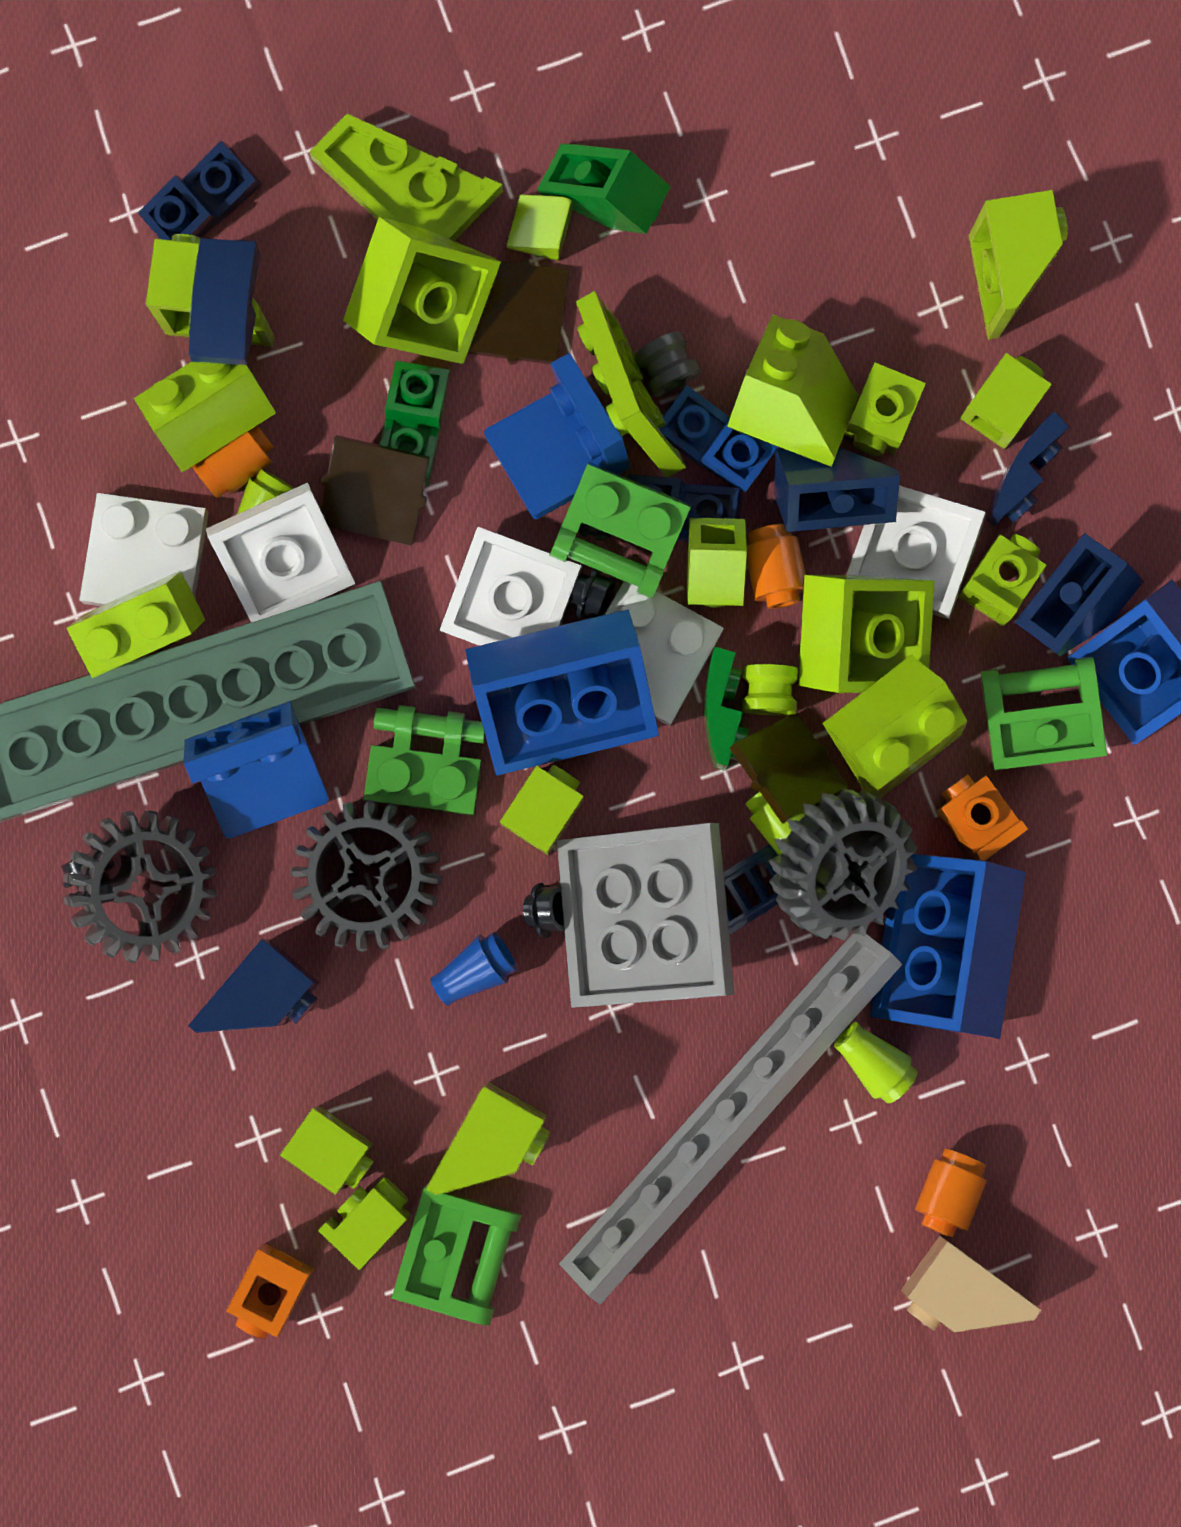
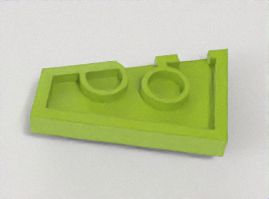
M346 114L309 151L311 159L377 221L379 217L425 228L453 241L503 192L502 184L487 177L482 179L458 168L457 163L441 156L436 158L408 145L406 140L349 114Z
M596 291L591 292L576 301L584 322L577 327V330L591 355H596L598 363L592 365V371L604 393L606 395L610 394L613 403L606 406L608 415L620 435L623 436L630 433L666 477H670L686 468L679 451L673 448L659 430L666 423L659 408L654 404L647 389L640 381L644 379V375L634 359V353L619 321Z

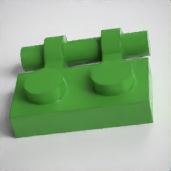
M399 705L398 710L376 708L374 729L395 732L393 748L371 745L363 800L365 802L373 800L380 804H392L395 806L475 816L482 760L461 757L463 741L484 744L485 732L482 721L465 719V713L450 711L447 717L416 713V707ZM414 735L444 738L443 754L412 751Z

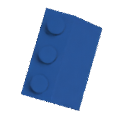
M629 609L465 649L472 687L496 776L659 736L641 648Z
M912 854L910 858L914 860L918 869L907 874L905 877L912 890L899 892L896 900L900 909H887L882 946L890 951L902 965L873 997L870 1017L1000 1039L1026 872L987 861Z

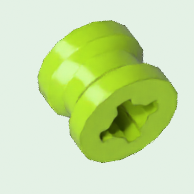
M755 664L743 667L742 678L748 683V693L742 699V712L756 715H792L797 713V701L792 697V685L798 680L797 667L775 664Z

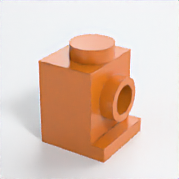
M969 774L964 776L941 793L947 803L935 811L970 860L985 861L1028 830L1024 822L1019 820L987 775L976 782L972 780ZM975 804L986 806L990 812L989 821L985 825L977 824L971 817V810Z
M265 1243L257 1249L226 1312L237 1317L235 1325L244 1332L260 1339H266L268 1333L277 1338L283 1332L315 1268ZM274 1283L279 1287L281 1293L279 1301L271 1303L262 1297L261 1289L263 1284Z

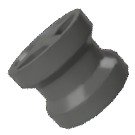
M681 331L665 334L649 342L634 355L638 367L648 372L651 378L648 387L655 397L680 389L696 379L702 372L698 362L695 359L689 358L685 350L687 340Z

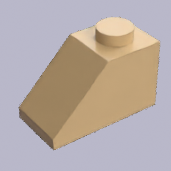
M941 1236L937 1238L900 1290L907 1298L913 1301L907 1311L933 1331L936 1330L940 1323L953 1332L1030 1321L1035 1320L1041 1312L1038 1307Z

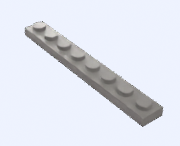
M853 933L559 1264L590 1298L600 1305L900 968L901 962L890 951L867 934L863 936Z

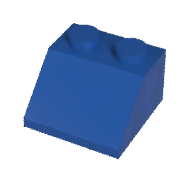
M1173 579L1067 657L1073 665L1076 658L1093 656L1100 702L1134 746L1181 714V590Z

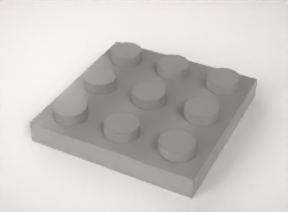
M719 823L557 840L571 1008L735 995Z

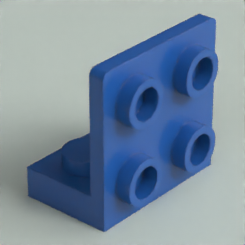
M570 353L550 363L557 382L556 385L550 387L551 393L484 430L486 440L534 519L543 517L573 499L588 462L616 474L631 468L621 435L613 425L610 417Z
M291 701L184 739V766L192 784L201 781L226 838L236 837L324 805L329 801L328 792Z

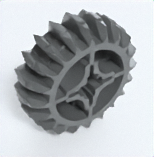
M842 788L837 797L833 794L822 792L819 807L803 803L804 817L800 821L787 819L792 831L787 838L775 839L778 848L782 850V854L769 860L773 867L772 869L777 873L769 882L773 886V890L778 894L775 900L779 903L780 908L791 916L790 920L801 929H807L815 936L824 939L832 935L834 938L845 941L851 931L854 934L865 936L870 921L884 925L883 913L888 908L900 909L896 897L900 891L912 890L905 877L907 874L918 869L914 860L910 858L918 849V846L914 843L913 838L910 837L913 829L901 817V814L897 812V808L886 800L882 801L873 793L863 790L856 793L853 790Z
M367 800L364 805V817L358 818L354 805L351 802L343 804V813L346 821L339 823L332 812L326 811L322 814V817L330 828L327 833L323 834L313 826H309L306 829L307 835L318 843L314 850L303 845L296 846L295 854L310 860L308 868L292 867L290 875L299 879L307 878L308 886L296 888L292 891V895L296 900H304L311 897L314 902L305 907L301 912L304 920L313 919L320 913L324 916L317 925L316 934L324 937L334 926L339 928L335 936L336 946L345 947L351 933H356L357 950L366 952L370 943V934H375L380 949L390 948L388 930L394 928L397 936L401 940L406 941L411 937L409 929L403 923L408 917L420 926L426 924L427 918L425 915L415 909L420 901L428 906L435 907L437 905L438 898L431 894L423 893L425 884L440 885L443 878L440 874L425 873V866L436 864L441 858L438 852H428L421 855L419 849L427 845L432 840V837L427 831L419 833L414 838L409 836L417 824V819L414 816H407L397 826L394 824L398 815V808L395 805L389 804L383 813L382 819L377 818L376 802ZM365 830L380 831L395 837L401 844L390 851L385 850L378 855H366L350 834ZM337 845L345 862V871L343 876L332 885V888L324 892L322 881L323 867L328 854ZM352 852L358 860L369 867L381 866L379 868L381 875L375 876V878L379 879V883L375 887L382 897L381 900L377 893L362 884L356 887L351 886L354 884L353 876L359 875L354 872L358 864L353 858ZM410 859L412 869L411 886L405 900L397 908L388 890V880L390 875L401 867V863ZM356 896H366L374 907H377L383 919L367 923L353 922L339 914L334 907Z
M145 810L141 816L140 823L134 812L123 811L120 817L121 830L112 819L104 818L101 820L100 828L104 835L103 839L91 832H85L82 839L91 848L90 852L86 855L82 852L72 851L69 856L73 862L82 864L80 874L67 872L63 876L64 882L78 885L79 892L70 893L64 896L63 899L64 904L69 907L83 906V909L74 914L70 921L77 928L91 925L84 937L88 944L95 946L104 940L102 953L112 958L123 948L124 960L131 963L137 962L143 949L146 958L154 962L160 960L161 943L169 952L176 954L181 951L178 934L181 933L191 940L198 937L197 929L190 923L194 917L203 921H208L211 918L210 912L199 907L202 898L213 900L217 897L216 890L203 887V880L212 879L216 876L217 872L214 867L199 866V863L207 858L210 851L208 847L203 845L190 848L197 835L193 829L185 828L177 833L179 827V820L177 818L166 816L159 824L157 812ZM153 840L166 848L174 858L178 870H156L151 861L150 854L144 853L142 841ZM125 847V852L120 854L121 868L118 874L108 881L101 882L100 886L101 876L108 861L116 852ZM138 874L139 876L159 881L150 883L148 891L143 890L146 894L143 898L129 892H123L124 890L131 889L133 881L138 882L135 878ZM179 891L178 899L173 909L157 924L156 921L162 919L161 904L164 898L172 892ZM110 901L116 904L125 902L129 907L131 917L138 921L139 931L119 929L106 915L102 903Z

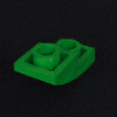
M395 361L385 406L386 420L380 445L430 456L425 486H430L450 371L448 369Z
M714 647L705 689V729L714 768L725 771L730 758L737 760L729 748L735 742L747 737L749 729L739 726L743 712L721 706L723 699L734 701L741 678L742 669L732 667L736 652Z

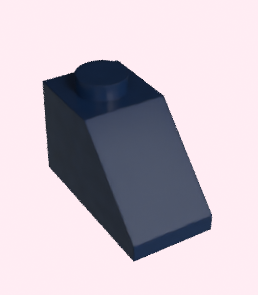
M840 447L832 467L784 448L776 449L774 496L787 532L896 522L900 480L897 469Z
M1084 533L1015 623L1061 656L1108 627L1139 589L1144 580L1126 561Z
M261 939L188 1026L194 1032L202 1033L282 1026L289 1019L297 1024L317 1002L318 998L312 994V991L320 982L271 940Z

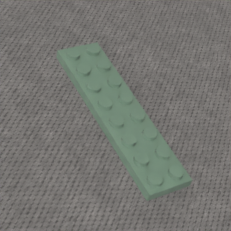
M381 581L128 662L94 678L91 675L84 676L1 703L0 823L184 764V739L291 701L301 726L415 689L416 687Z

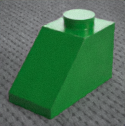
M561 143L537 191L543 196H559L572 199L573 211L610 229L647 234L651 224L658 217L661 205L671 186L631 150Z

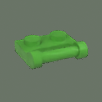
M588 462L549 556L563 562L568 557L638 587L637 593L653 598L691 505ZM581 522L652 551L647 566L577 538L576 534Z
M1093 656L1076 658L1073 665L999 674L998 669L981 671L993 770L1107 756ZM1077 686L1079 688L1081 703L1004 713L1002 696Z
M425 1186L392 1299L472 1323L489 1326L495 1308L490 1304L511 1232L518 1231L522 1214L448 1192L434 1195L427 1191V1186ZM473 1221L490 1225L469 1299L454 1296L452 1293Z

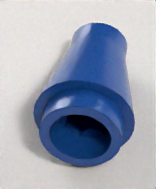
M493 932L486 937L479 934L446 967L430 979L438 997L445 1005L449 1006L457 1000L508 983V976L517 971L518 968L505 942L496 932Z

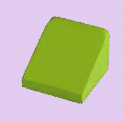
M520 195L507 248L559 261L573 211L572 199L559 196Z

